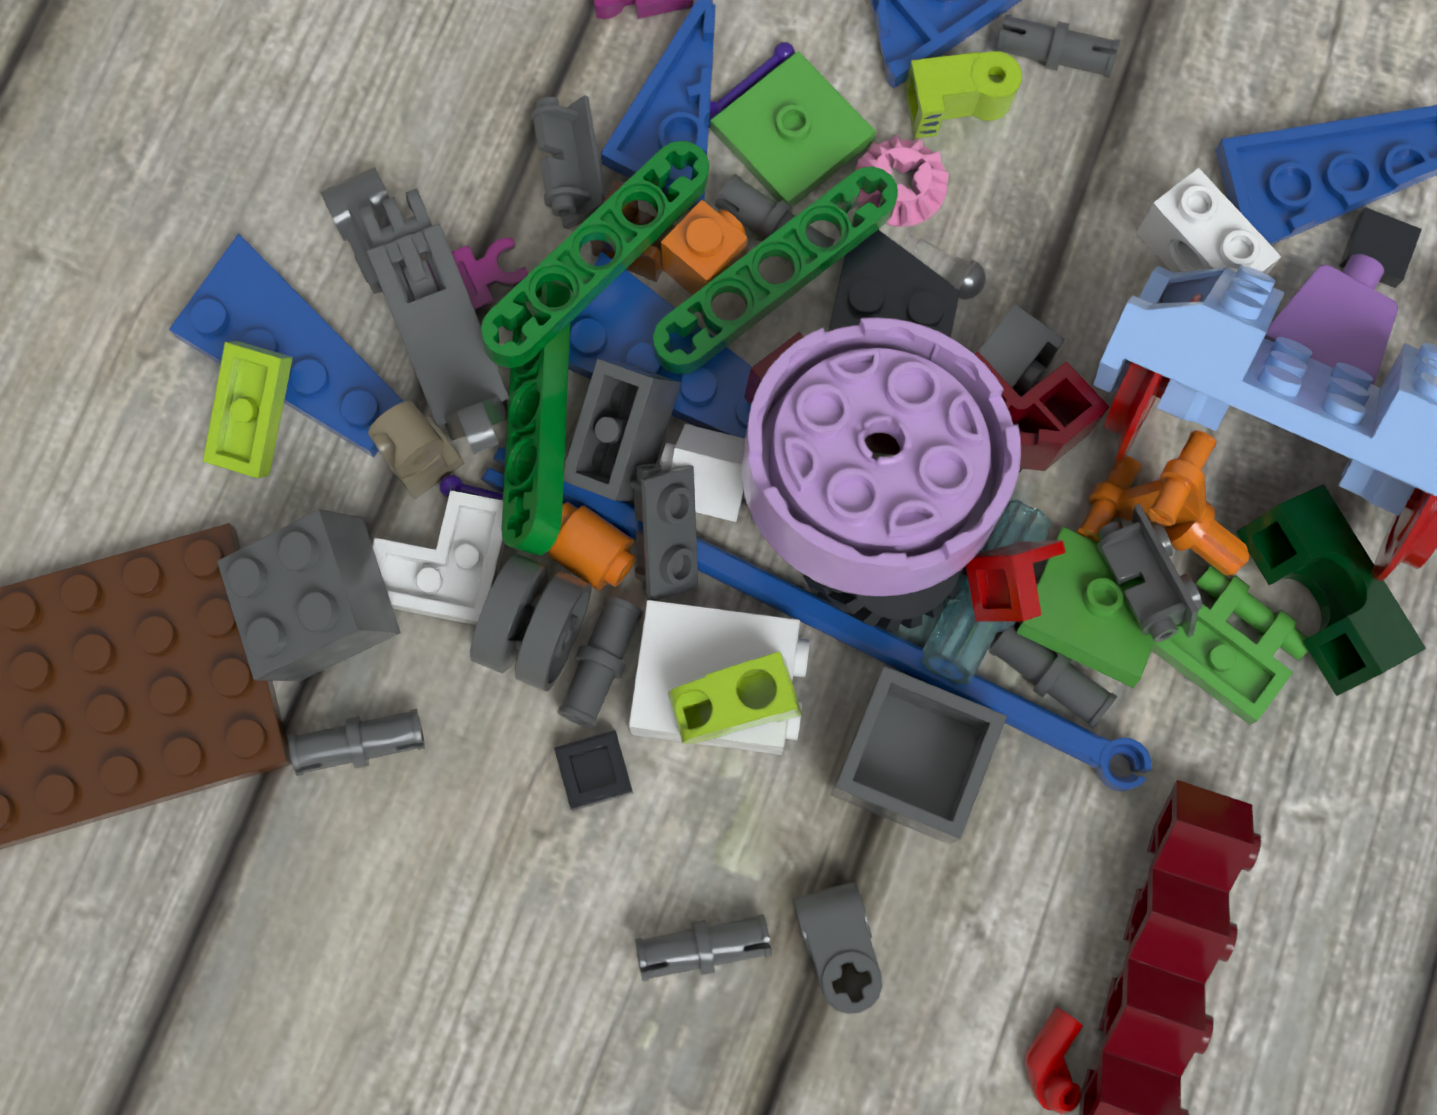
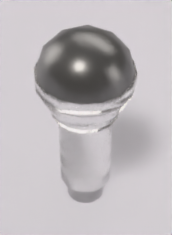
M911 235L907 236L901 246L946 279L953 289L960 292V299L974 298L982 291L986 283L985 270L975 259L954 258L924 239H916Z

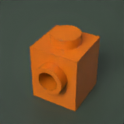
M701 200L661 241L663 271L691 295L695 294L747 254L748 237L743 225L730 212L724 209H720L717 212Z

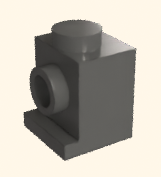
M1014 304L978 352L1017 393L1023 396L1032 388L1044 369H1047L1054 360L1065 339Z

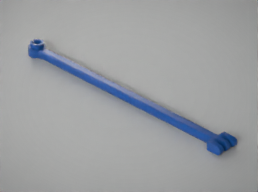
M498 447L493 456V459L504 467L506 448ZM487 468L481 480L487 485L503 492L504 474ZM564 482V504L570 502L577 508L585 505L634 539H636V531L643 529V522L635 520L634 504L627 501H614ZM696 536L698 571L796 620H800V622L915 679L1006 715L1005 724L1094 767L1100 781L1114 791L1125 792L1140 786L1147 780L1144 776L1138 777L1134 773L1121 778L1114 775L1110 768L1111 758L1115 755H1120L1128 760L1131 772L1147 773L1151 771L1149 752L1140 742L1132 738H1119L1110 741L888 630H884L876 625L872 627L825 603L817 595Z

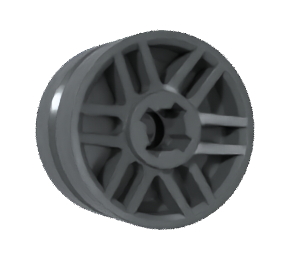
M519 554L512 555L494 581L480 613L471 643V661L499 673H505L516 661L515 678L543 691H549L561 674L579 635L591 597V583L561 571L554 575L548 583V568L546 565Z

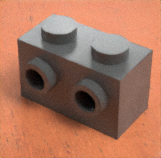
M597 359L593 375L587 386L586 398L578 424L568 448L564 466V482L614 501L634 500V489L630 486V479L636 476V467L638 465L656 464L682 382L627 363Z

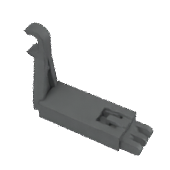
M415 188L406 192L408 206L415 215L403 220L394 197L382 201L391 225L380 228L378 216L371 205L359 209L374 248L367 250V254L437 426L445 424L451 440L466 436L473 454L499 444L492 426L508 419V414L502 401L509 399L496 363L491 361L484 351L481 325L440 223L432 226L419 191ZM425 252L440 291L437 289L426 259L421 261L419 254ZM404 260L407 267H404L402 271L399 262ZM407 281H408V283H409V285H410V288H411L412 293H413V295H414L415 301H414V299H413V296H412V294H411V291H410V289H409V286H408V284H407Z

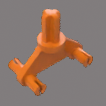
M1199 430L1190 432L1178 459H1171L1166 463L1159 480L1130 488L1138 472L1142 469L1141 464L1129 456L1125 457L1122 464L1116 462L1106 481L1098 482L1094 486L1089 496V502L1092 507L1081 527L1077 530L1078 534L1099 543L1101 540L1098 536V531L1101 528L1110 524L1114 517L1132 522L1134 505L1140 503L1150 523L1156 521L1162 524L1175 550L1184 551L1190 548L1223 575L1232 576L1236 574L1241 567L1246 565L1250 557L1246 544L1214 520L1215 508L1206 501L1205 475L1202 469L1217 443L1211 435Z

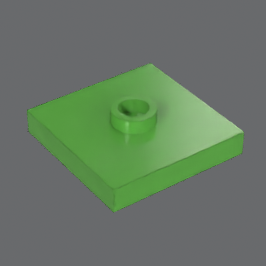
M799 51L710 120L711 131L778 202L784 200L791 206H795L875 141L876 130Z
M1062 527L1055 540H1064L1066 553L1046 560L1036 584L1042 616L1020 622L1016 633L1134 688L1143 675L1154 640L1151 634L1144 635L1124 598V591L1142 584L1143 581L1139 576L1117 585L1102 554H1100L1097 548L1098 543Z

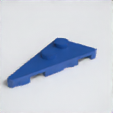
M697 0L600 153L604 166L630 179L661 148L676 141L692 142L708 155L716 5L713 4V0ZM673 165L671 166L670 180L662 189L666 198H668L669 186L677 178L685 176L691 180L693 168L687 165L684 169L678 170ZM705 191L688 210L691 211L701 200L705 202Z

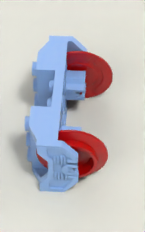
M1157 266L1153 270L1139 298L1132 296L1128 300L1102 356L1093 386L1109 393L1112 391L1116 392L1119 388L1103 428L1119 435L1115 461L1121 464L1124 461L1156 397L1161 399L1157 406L1158 409L1182 420L1196 422L1214 431H1217L1229 405L1349 457L1341 473L1342 479L1339 482V486L1360 495L1369 503L1394 514L1374 563L1373 579L1380 582L1383 581L1401 562L1415 569H1420L1437 548V346L1423 343L1420 349L1404 343L1381 388L1371 384L1373 378L1368 373L1346 363H1337L1335 368L1311 359L1312 351L1294 340L1277 337L1275 342L1264 338L1284 295V292L1273 288L1276 281L1271 276L1246 266H1240L1237 272L1228 268H1216L1178 273Z

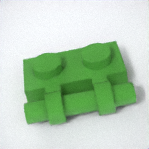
M1210 564L1202 572L1195 584L1214 599L1209 607L1202 604V609L1198 612L1194 635L1187 638L1179 623L1176 625L1178 632L1165 641L1154 642L1152 651L1251 725L1260 719L1293 674L1292 670L1274 658L1273 655L1280 647L1299 661L1308 652L1303 643V640L1308 637L1295 628L1297 620L1282 609L1275 613L1248 593L1250 585L1238 576L1233 575L1231 578H1228ZM1232 612L1260 632L1255 642L1226 622Z

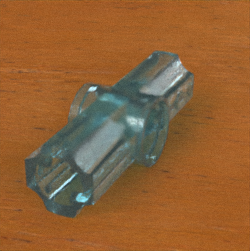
M1020 500L1009 501L989 538L977 554L1016 542L1045 541L1051 521L1040 509L1025 505ZM961 574L956 584L961 588V591L954 600H949L922 650L923 656L920 661L932 674L941 676L953 684H970L996 633L1009 628L1015 622H975L968 576Z

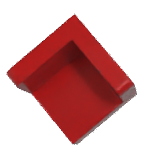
M1064 540L1016 542L976 554L966 564L975 622H1024L1042 616L1033 563L1066 553Z

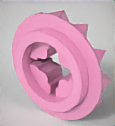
M895 134L889 141L880 144L873 142L863 157L858 159L856 170L862 167L874 166L884 169L892 175L889 165L892 169L896 168L902 174L909 170L913 172L917 169L911 182L914 192L911 189L908 190L903 184L897 185L898 198L892 217L886 224L907 227L928 220L942 206L947 193L949 172L945 171L941 162L940 151L934 153L925 147L921 137L910 141L900 139ZM861 188L858 202L861 206L871 202L879 208L882 193L876 190L868 194Z

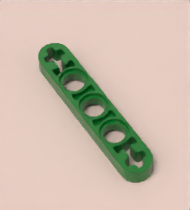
M686 141L671 142L661 148L487 313L481 327L484 351L490 360L499 366L508 368L523 366L531 361L680 218L706 190L710 164L705 152L694 143ZM673 165L678 170L684 169L687 165L693 168L691 180L685 176L677 178L669 186L668 198H666L662 189L670 180L671 166ZM643 200L652 204L656 209L657 216L649 224L635 225L627 221L622 210L631 201ZM601 240L611 245L615 256L606 265L594 266L582 259L580 249L589 241ZM553 280L560 281L570 288L572 297L568 303L561 307H547L536 296L537 290L542 284ZM526 304L533 317L521 329L523 343L517 345L509 340L501 346L499 344L498 329L503 326L509 331L515 330L525 320V310L521 305ZM537 320L543 323L544 325L540 326Z
M874 166L862 167L854 171L663 317L656 325L653 334L654 353L659 364L667 371L676 374H687L699 369L885 225L892 217L898 198L897 184L892 175L884 169ZM862 188L868 194L876 190L881 192L879 208L871 202L864 204L855 211L851 224L846 213L858 203L860 189ZM821 220L831 222L839 230L840 239L830 247L822 248L815 246L806 236V229L810 224ZM779 256L790 262L794 273L788 281L781 284H773L762 278L759 272V265L769 257ZM727 292L738 294L746 303L745 313L736 320L726 321L720 319L711 309L712 301L718 295ZM700 312L706 327L692 338L693 352L687 355L683 350L678 349L670 353L668 351L670 348L669 335L676 332L682 338L688 336L698 328V317L694 314ZM707 328L711 330L714 334H716V336L711 338L709 336Z
M553 280L542 284L537 290L536 296L542 304L547 307L556 308L568 303L571 299V290L566 284ZM526 304L521 305L525 310V320L513 330L512 341L517 345L523 343L521 335L523 325L533 317ZM537 320L540 326L544 325L543 323ZM570 323L531 361L510 370L501 525L502 538L509 547L535 556L543 555L551 549L557 540L562 523Z

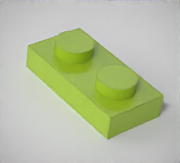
M240 341L225 342L203 462L257 479L270 476L293 357Z

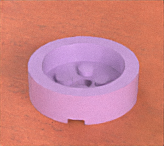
M863 318L860 324L856 326L839 328L826 333L824 328L810 333L794 343L772 364L763 377L751 406L742 454V482L746 502L754 522L770 546L796 570L821 584L847 593L865 596L902 595L932 587L948 579L968 564L984 546L1009 502L1016 485L1021 458L1020 434L1018 425H1013L1010 413L1001 397L1004 390L988 367L959 342L943 333L916 323L887 318ZM877 432L890 434L897 440L901 451L895 456L879 457L878 460L872 458L873 453L865 444V438Z

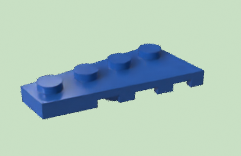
M1437 105L1221 139L1215 149L1227 199L1267 242L1273 245L1437 175Z
M239 233L169 328L177 339L220 365L224 344L229 341H240L293 357L284 404L373 458L379 451L369 437L368 430L384 412L404 402Z
M601 251L594 266L606 265L612 259ZM626 269L570 322L568 370L591 379L597 359L627 363L682 382L671 416L696 427L746 438L751 405L744 399L752 366L726 347L699 369L691 373L676 374L663 368L655 357L653 334L656 325L663 317L673 311L675 307ZM698 325L697 329L683 338L676 332L669 335L670 348L668 351L672 353L675 350L681 349L687 355L692 353V338L703 328Z

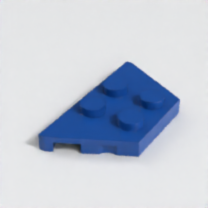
M870 0L889 85L894 89L906 81L911 60L941 57L1022 0Z

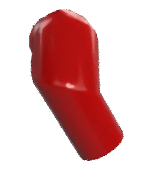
M1058 1007L1054 1008L1027 1049L1024 1063L1033 1096L1038 1103L1046 1110L1067 1114L1078 1106L1081 1100V1090L1078 1084L1072 1082L1065 1055L1084 1026Z

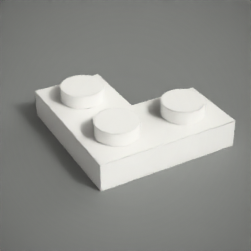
M450 490L436 550L375 538L373 550L392 608L477 625L486 598L499 574L505 549L501 530L503 501Z

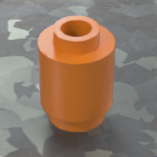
M570 502L563 504L561 529L556 542L549 550V557L580 579L591 583L592 587L599 591L607 583L617 587L630 572L637 558L630 552L634 542L633 538L585 505L577 508Z

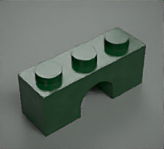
M1324 484L1278 504L1236 531L1241 541L1246 544L1249 554L1268 585L1282 579H1292L1303 584L1315 597L1321 611V626L1314 635L1303 640V643L1336 696L1385 673L1426 649L1385 581L1380 582L1373 579L1372 572L1375 565Z

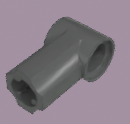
M373 167L320 191L343 241H349L355 254L354 257L366 282L369 283L373 293L376 294L383 291L367 254V250L374 248L359 209L371 205L378 216L380 228L391 225V222L382 202L390 197L376 168ZM405 261L399 262L403 271V268L407 267Z

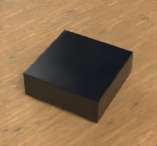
M1365 207L1357 217L1339 266L1344 268L1349 258L1354 254L1370 256L1384 267V274L1379 282L1396 288L1404 280L1422 229Z
M616 730L554 747L569 806L572 811L634 794Z

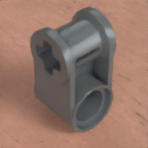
M855 880L793 898L792 902L808 956H812L820 987L827 1003L836 1011L845 1014L861 1013L872 1007L881 993L883 986L882 976L870 939L872 934L867 914ZM851 964L855 974L866 973L869 978V985L860 990L862 1000L859 1002L851 1003L847 993L836 994L833 989L832 982L841 978V966Z

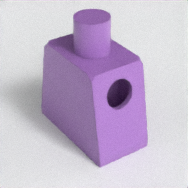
M1363 254L1352 255L1342 272L1330 265L1321 264L1271 322L1264 338L1275 342L1277 337L1294 340L1312 351L1311 359L1335 368L1337 363H1346L1357 367L1373 378L1371 384L1374 385L1398 312V305L1393 299L1375 290L1384 274V267L1376 259Z

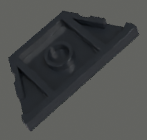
M878 229L844 257L828 332L859 325L863 318H887L926 326L951 338L960 292L958 288Z

